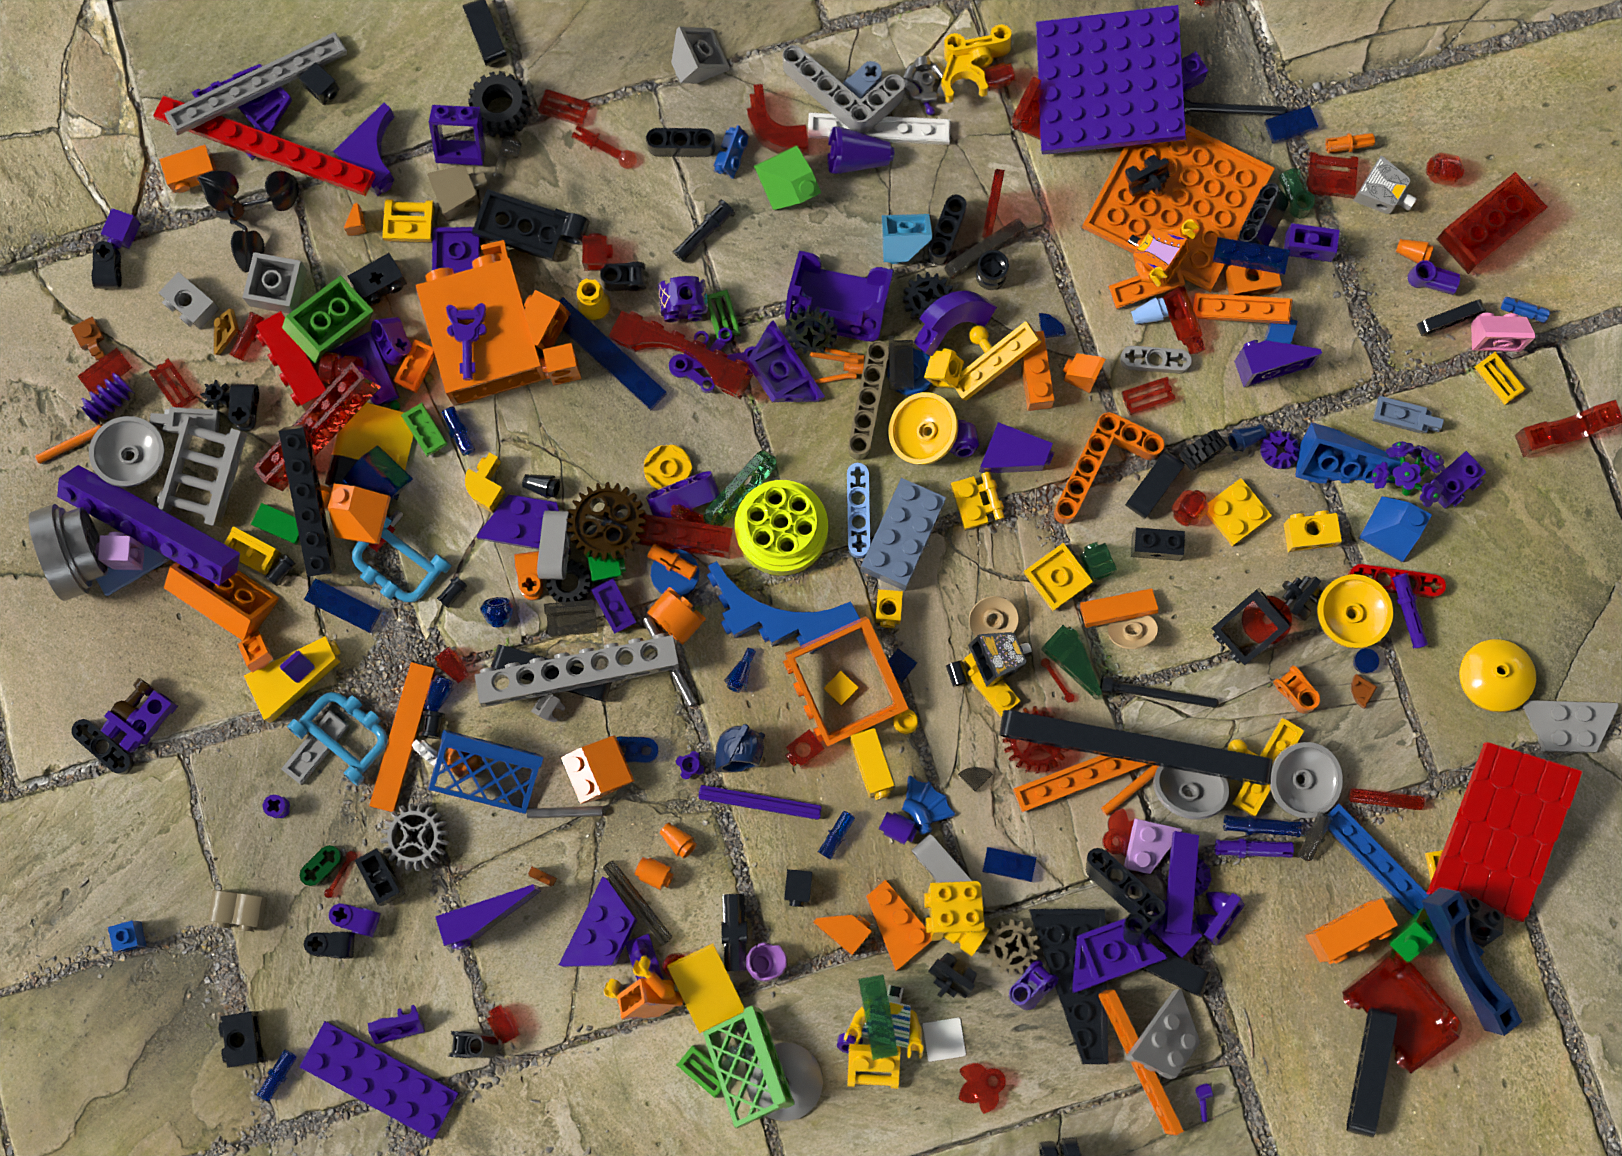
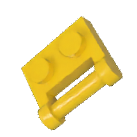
M386 199L383 240L432 242L433 215L435 212L434 200H426V202H394L393 199ZM394 211L425 212V215L396 216L393 213Z
M849 1044L847 1087H855V1084L891 1086V1089H898L901 1046ZM856 1071L891 1072V1075L856 1074Z

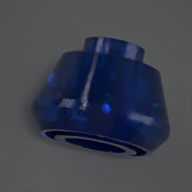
M494 597L485 600L480 607V611L488 624L499 628L505 626L510 621L514 604L507 598Z

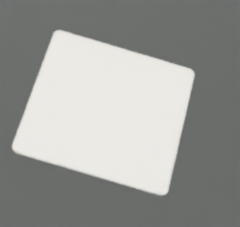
M960 1018L923 1023L928 1061L966 1055Z

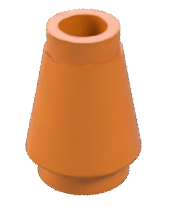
M1400 239L1396 253L1419 263L1423 260H1430L1434 246L1429 245V242Z
M670 822L659 833L677 857L687 858L697 846V843L694 842V837Z

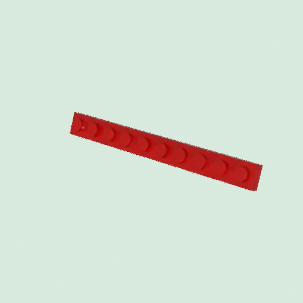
M163 96L153 117L160 122L170 125L165 113L185 103ZM221 116L188 131L363 196L367 195L376 177L373 171Z

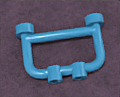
M386 516L381 538L426 570L428 574L415 591L411 593L403 591L394 582L384 577L378 570L364 562L362 553L369 545V543L358 542L352 551L353 563L363 572L360 578L370 585H373L374 582L383 587L380 593L388 599L392 600L396 597L403 602L409 603L418 601L442 571L447 573L452 565L438 554L431 561L419 554L387 530L392 520Z
M326 693L310 707L299 721L293 719L287 725V728L300 739L310 732L349 765L343 774L352 783L359 786L365 779L362 774L385 749L388 740L387 734L379 725L381 719L372 711L366 714L359 709L363 704L353 695L347 699L340 693ZM328 703H338L348 714L355 717L366 729L377 736L376 745L361 761L312 722Z

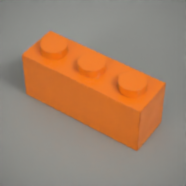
M1036 331L1042 342L1020 358L1028 411L1052 408L1054 403L1044 331Z

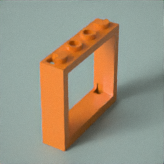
M866 616L784 653L786 660L783 661V664L788 674L793 673L797 681L793 683L798 697L803 696L807 705L803 706L809 720L814 719L817 726L813 729L819 742L823 741L827 747L909 709L872 624ZM860 629L893 704L828 733L795 658Z

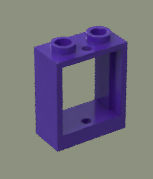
M432 105L429 128L435 163L483 165L486 146L480 107ZM441 125L473 127L475 141L445 140Z

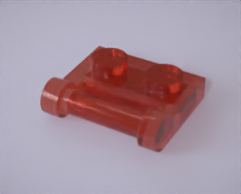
M1309 152L1306 193L1354 198L1356 195L1358 157L1350 156L1349 158ZM1317 165L1348 168V171L1317 168Z

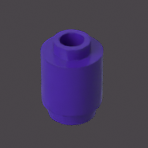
M888 811L879 827V830L884 832L883 835L905 845L906 841L912 842L918 829L913 827L914 821L895 812L892 814Z

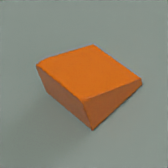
M358 203L353 204L344 226L348 236L365 234L367 232L364 213Z

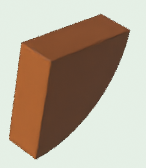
M1355 674L1351 682L1352 696L1356 703L1364 709L1376 691L1377 686Z
M531 867L528 873L529 877L551 887L554 886L557 880L556 877L534 867Z

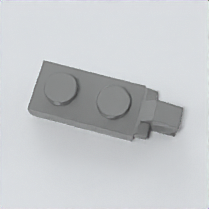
M170 407L165 409L164 414L151 413L150 423L153 426L163 427L164 432L178 434V425L184 419V416L197 419L195 425L197 427L214 432L219 431V410Z

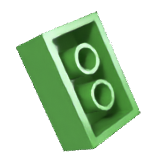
M340 275L285 317L282 328L316 363L370 321L373 310Z

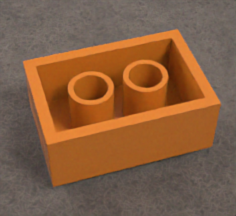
M1378 898L1370 900L1309 932L1305 937L1319 962L1336 964L1348 958L1347 952H1359L1371 945L1370 940H1381L1393 934L1391 929L1398 925L1384 899Z

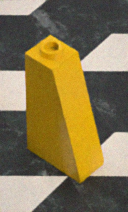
M324 636L269 663L262 669L244 675L265 721L269 723L275 721L341 662L338 657L341 651L335 640L331 641ZM299 650L313 663L315 668L299 683H296L280 669V665Z

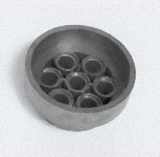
M53 504L29 513V529L32 542L42 570L55 594L62 601H66L89 593L93 579L107 575L108 566L100 562L96 555V544L99 543L100 537L87 511L80 507L67 512L64 508Z

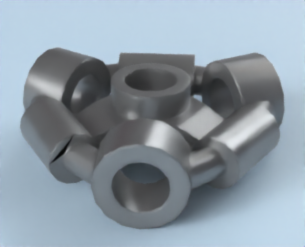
M928 56L916 58L914 60L915 63L907 67L903 77L905 96L910 101L913 99L921 100V103L935 102L937 98L945 97L942 89V78L945 70L939 63L935 64L930 61ZM941 80L938 91H933L932 87L935 81ZM912 82H915L917 85L920 86V88H921V90H922V92H921L920 94H919L918 88H917L916 85H915L914 83H912Z

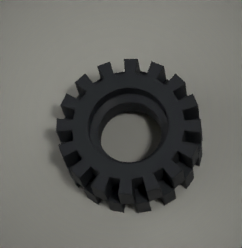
M1214 429L1192 443L1180 456L1189 469L1193 471L1214 458L1227 447V444L1218 431Z
M570 559L567 563L566 574H573L578 578V586L575 590L566 592L560 587V579H546V587L552 598L561 605L567 604L568 606H572L575 603L578 605L581 600L585 601L587 594L591 592L590 587L592 586L591 576L586 567L579 561L577 563L575 560Z

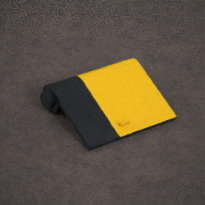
M345 399L325 484L333 488V484L355 486L388 495L391 499L398 500L413 439V434L401 417V414L404 412L354 399Z

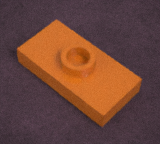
M415 339L411 345V351L406 355L393 381L394 384L417 393L435 358L433 347Z

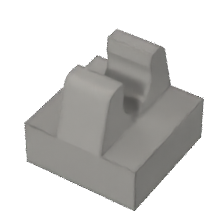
M549 694L540 696L531 712L546 721L555 723L558 719L553 717L552 711L555 708L564 711L565 706L560 702L559 698Z

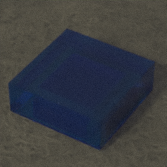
M899 648L888 660L895 678L901 683L904 682L917 665L915 660Z

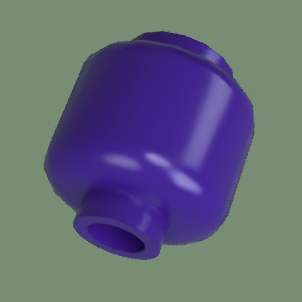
M958 420V434L949 452L957 457L965 458L971 456L979 446L978 434L975 425L965 420Z

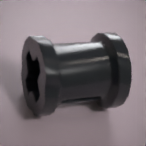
M423 711L425 720L420 737L441 739V724L445 714L435 711Z

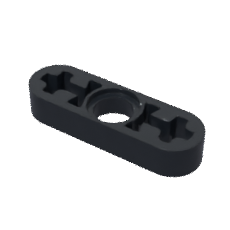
M1478 299L1427 318L1416 326L1423 337L1475 318L1486 312L1482 300Z
M80 719L73 724L71 729L72 736L109 770L120 775L127 774L132 770L134 762L131 755L113 739L105 735L95 723L86 719ZM82 726L88 727L87 731L96 737L90 739L88 736L81 735L82 731L80 728ZM106 740L109 748L107 752L99 754L96 746L99 741ZM114 754L116 757L124 759V768L117 767L118 763L110 757Z

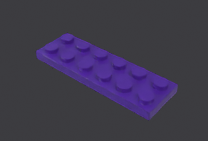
M324 1021L299 1067L432 1140L436 1138L459 1095V1092L327 1021Z

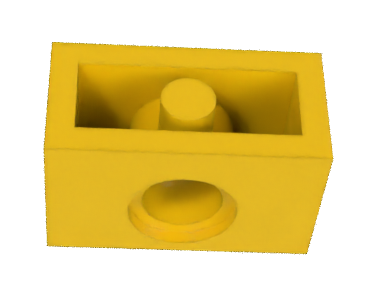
M1328 510L1318 511L1314 513V516L1306 517L1304 513L1293 514L1284 523L1288 552L1337 547L1342 542L1337 513L1329 514ZM1307 525L1314 526L1317 529V535L1309 534Z

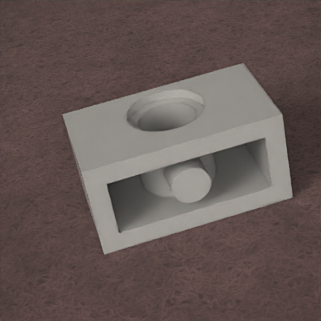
M179 272L159 291V294L164 298L162 303L170 311L174 312L176 309L182 315L179 318L189 327L194 324L200 330L219 310L218 306ZM192 299L190 305L183 307L185 300Z

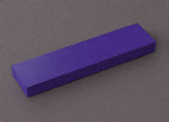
M1179 831L1172 833L1164 932L1187 936L1191 934L1199 835Z

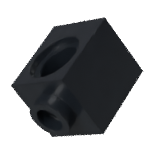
M316 62L299 77L303 87L322 105L332 101L340 90L335 79Z
M787 869L784 901H789V906L804 907V903H810L812 871Z

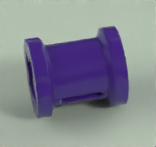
M273 794L266 797L263 801V811L270 817L282 819L290 813V803L284 797ZM275 802L280 803L278 805L280 808L278 812L274 811L275 806L273 804Z

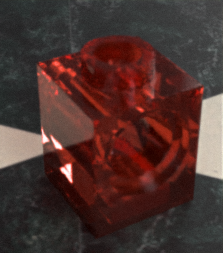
M809 729L786 746L788 753L785 756L793 767L798 765L802 769L825 752V748ZM805 744L809 746L810 754L806 757H800L796 753L799 745Z

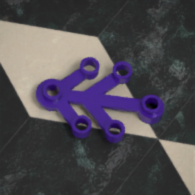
M722 328L718 332L717 340L702 358L693 359L699 349L705 347L709 342L708 334L704 331H698L694 335V342L684 354H677L670 359L669 370L677 378L688 377L699 385L704 393H711L715 389L714 380L710 377L704 378L694 370L704 368L722 381L727 389L735 390L739 386L738 377L735 374H728L718 366L737 363L746 364L749 358L748 354L755 347H748L742 353L717 356L722 348L733 339L732 331L729 328ZM728 332L730 334V337L728 339L721 338V334ZM699 336H705L706 340L704 342H698L697 338ZM678 362H683V363H685L684 368H682V369L677 368V367H676L677 363H678ZM732 378L736 380V383L729 385L727 381ZM705 382H711L712 387L706 389L703 387V384Z

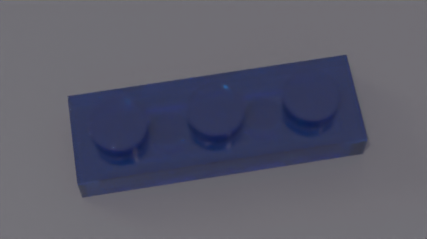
M1218 237L1213 262L1285 275L1290 250Z

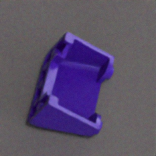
M799 251L788 288L785 320L790 319L791 312L797 314L799 307L805 311L808 305L811 306L812 310L819 306L820 312L829 311L828 318L835 317V324L838 325V336L862 341H875L880 334L893 270L875 267L869 271L867 278L821 269V259L817 255Z

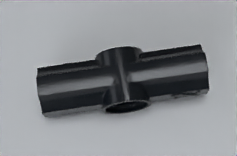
M723 894L721 938L722 945H724V966L727 971H746L748 932L747 921H745L744 894Z

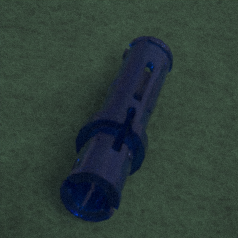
M1225 815L1223 819V824H1226L1223 825L1224 831L1245 832L1246 835H1252L1253 833L1300 837L1301 829H1298L1301 827L1300 821L1254 818L1253 815H1248L1247 817Z

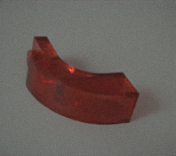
M763 84L754 85V93L750 94L751 108H747V118L755 138L765 148L774 153L780 154L794 146H798L802 155L808 156L809 146L806 124L785 126L776 123L767 113Z

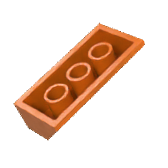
M177 562L170 566L164 589L242 641L259 629L279 600L278 596L238 570L223 584L218 586Z

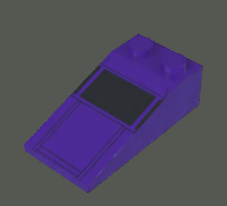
M532 884L435 916L443 945L452 947V950L470 947V941L478 939L541 892L540 887Z

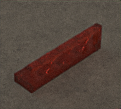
M652 515L642 517V519L647 521V525L640 526V528L646 534L637 536L642 542L638 545L652 547L656 543L664 549H680L688 553L730 559L733 528Z

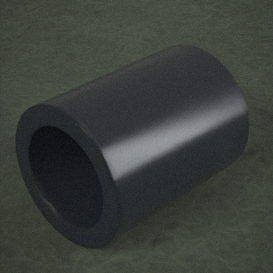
M962 660L946 665L953 687L969 682Z

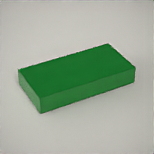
M260 504L250 525L297 545L299 534L296 518L266 504Z

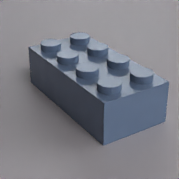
M901 478L862 562L861 572L906 591L944 507L946 497Z

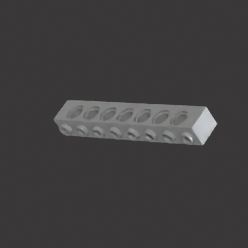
M667 633L654 635L653 639L643 641V638H635L629 640L628 644L619 646L618 643H610L604 645V649L594 651V648H585L579 650V654L570 656L569 653H560L554 655V659L534 658L530 660L529 664L509 663L505 665L504 669L495 670L494 667L484 668L480 670L479 674L474 675L479 703L484 708L679 669L673 635L668 636ZM649 649H654L658 652L657 657L653 660H648L644 657L645 652ZM624 654L633 656V661L628 665L620 663V658ZM599 659H606L609 662L608 666L603 670L595 667V663ZM574 664H582L584 666L582 673L575 675L570 672ZM555 668L559 670L557 678L553 680L546 678V673L549 669ZM527 673L533 674L534 680L532 683L527 685L521 683L523 675ZM500 679H509L507 688H497V682Z

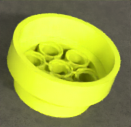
M790 480L769 481L750 491L738 507L735 517L736 540L745 559L758 570L778 576L796 574L810 567L822 554L828 538L827 513L818 496L806 486ZM772 495H779L782 498V501L777 505L771 504L768 500ZM797 501L805 503L806 507L802 511H795L792 505ZM760 511L764 514V518L758 522L753 521L750 518L752 513ZM778 518H784L788 521L787 526L784 528H778L774 523ZM801 525H809L812 531L807 535H802L799 533L798 528ZM760 535H767L770 538V542L766 545H760L756 540ZM789 541L793 543L794 548L789 552L781 550L780 546L783 542Z

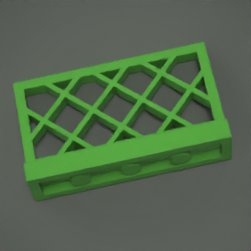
M755 1006L745 1008L743 1013L703 1032L734 1127L737 1129L781 1108L787 1109L795 1105L763 1011ZM745 1020L747 1030L744 1037L733 1034L737 1023ZM718 1032L727 1034L721 1048L715 1046L712 1035ZM732 1037L742 1040L736 1055L726 1051ZM747 1043L753 1045L756 1051L752 1061L742 1058ZM725 1054L735 1058L729 1072L723 1070L721 1065ZM740 1060L750 1064L744 1079L734 1075ZM755 1067L762 1069L764 1075L760 1086L750 1082ZM733 1077L743 1081L738 1096L731 1094L729 1089ZM748 1084L758 1088L753 1103L743 1099ZM763 1091L770 1093L774 1103L766 1108L758 1106ZM741 1101L751 1106L748 1116L740 1119L737 1113Z

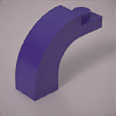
M957 291L947 294L931 304L919 318L925 324L913 343L924 353L932 356L946 333L953 326L962 322H973L985 327L997 307L986 297L975 292Z

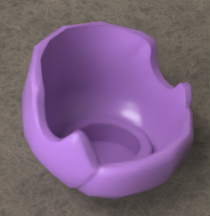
M766 942L751 948L746 957V968L751 976L758 981L769 982L778 978L787 966V956L779 945H771Z

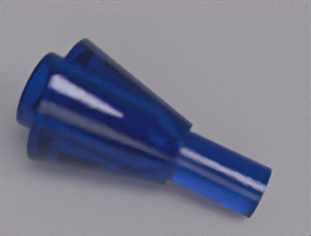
M747 648L742 660L738 662L724 679L729 690L736 693L747 690L750 664L756 653L754 649Z

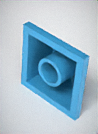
M929 214L882 215L884 262L891 264L908 262L932 239Z

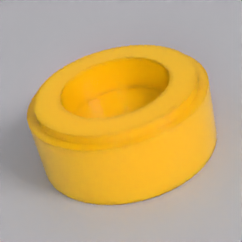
M910 709L895 715L893 719L894 728L897 732L905 735L914 732L918 725L917 715Z

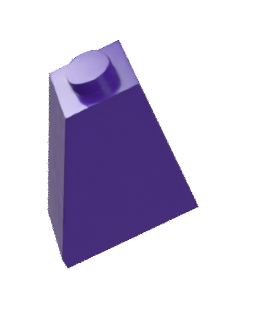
M998 422L979 472L1042 471L1045 464L1050 465L1055 453L1050 450L1053 443Z

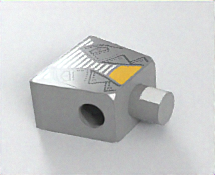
M1380 156L1353 201L1385 214H1390L1396 204L1409 211L1417 198L1405 192L1411 181L1410 178L1387 159Z

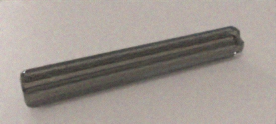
M611 860L605 864L603 870L658 941L665 945L672 940L671 933L615 861Z

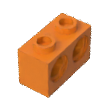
M572 343L543 349L544 357L540 358L543 373L545 372L546 379H551L553 386L582 379Z

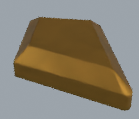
M229 308L214 320L215 355L219 356L239 331L234 309Z

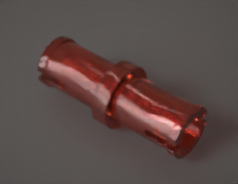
M253 312L249 313L242 330H239L237 333L239 337L231 353H229L230 356L242 362L244 361L251 344L256 341L255 336L258 332L256 324L264 320L263 317L258 314L255 315Z

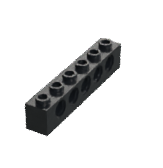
M302 424L283 427L279 430V436L307 577L330 574L335 570L336 565L309 425Z

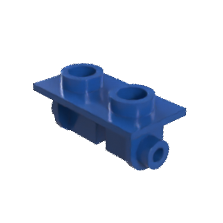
M739 125L736 128L730 127L729 130H726L721 148L727 149V152L719 151L713 165L716 173L723 174L725 171L731 179H734L735 173L739 169L743 151L748 144L749 136Z

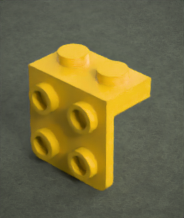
M978 881L930 883L928 893H924V907L929 908L930 917H926V932L931 933V941L942 940L945 933L983 931L981 884Z

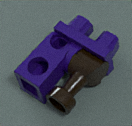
M139 677L133 684L135 690L125 701L116 702L112 709L108 710L104 715L108 720L101 730L111 739H115L121 730L124 731L127 735L119 745L131 753L141 744L147 745L151 740L150 738L157 732L159 726L170 713L173 714L178 708L177 704L162 693L155 691L150 684ZM144 695L149 696L139 709L137 705Z

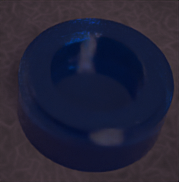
M1361 649L1353 657L1354 668L1362 674L1372 673L1379 666V656L1372 649Z

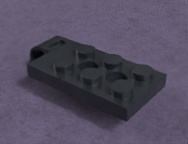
M487 189L472 230V235L491 242L504 240L509 248L552 261L559 240L574 245H582L590 221L579 214L568 213L556 208L553 211ZM500 214H505L509 217V222L505 225H500L496 222V217ZM522 222H529L532 225V229L529 232H522L518 227Z

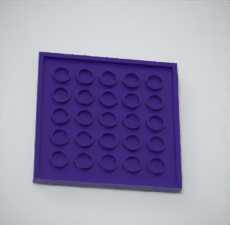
M1178 5L1036 22L1042 155L1186 140Z

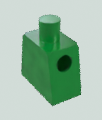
M1423 906L1391 934L1388 939L1391 947L1406 962H1410L1435 940L1437 932ZM1423 923L1429 927V930L1424 927Z

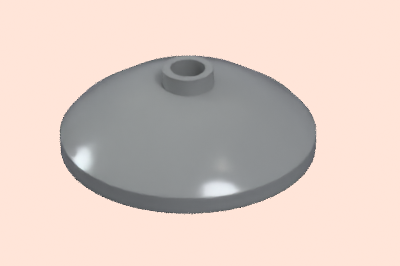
M133 416L119 417L105 423L94 434L89 447L90 463L96 474L105 482L117 487H133L151 479L160 469L165 454L164 442L158 430L148 421ZM128 455H135L132 460H127Z
M1311 742L1296 743L1285 748L1275 759L1271 768L1270 789L1277 804L1287 813L1301 818L1317 817L1331 809L1340 796L1343 784L1342 770L1336 757L1324 746ZM1298 775H1301L1302 781L1300 783L1297 782Z
M1161 766L1157 768L1154 775L1153 785L1158 799L1168 810L1178 816L1196 820L1207 819L1218 814L1228 800L1229 786L1226 778Z
M776 1043L774 1045L785 1077L789 1079V1088L795 1105L787 1109L781 1108L766 1116L774 1120L791 1121L806 1115L816 1105L822 1092L823 1076L817 1060L808 1050L793 1043ZM755 1067L750 1082L760 1086L764 1076L762 1069ZM748 1084L747 1092L753 1103L758 1088ZM763 1091L758 1106L766 1108L774 1103L770 1093Z

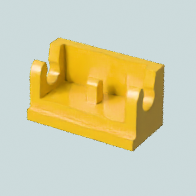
M234 526L224 543L240 553L239 562L263 575L270 572L281 555L277 549Z

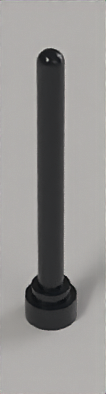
M1184 97L1185 114H1189V112L1284 116L1288 112L1285 106L1190 102V100H1186Z
M1102 675L1099 694L1110 696L1111 693L1121 692L1216 708L1219 705V701L1216 698L1121 683L1109 675Z

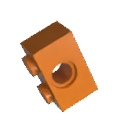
M1260 257L1250 263L1237 261L1230 264L1224 273L1229 295L1262 296L1274 294L1282 286L1276 258ZM1247 274H1254L1258 281L1249 280Z

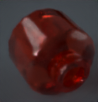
M1440 152L1428 160L1426 174L1429 176L1430 181L1435 184L1451 186L1462 178L1464 166L1459 156Z
M1199 490L1183 491L1172 505L1174 519L1186 527L1197 525L1209 510L1206 496Z

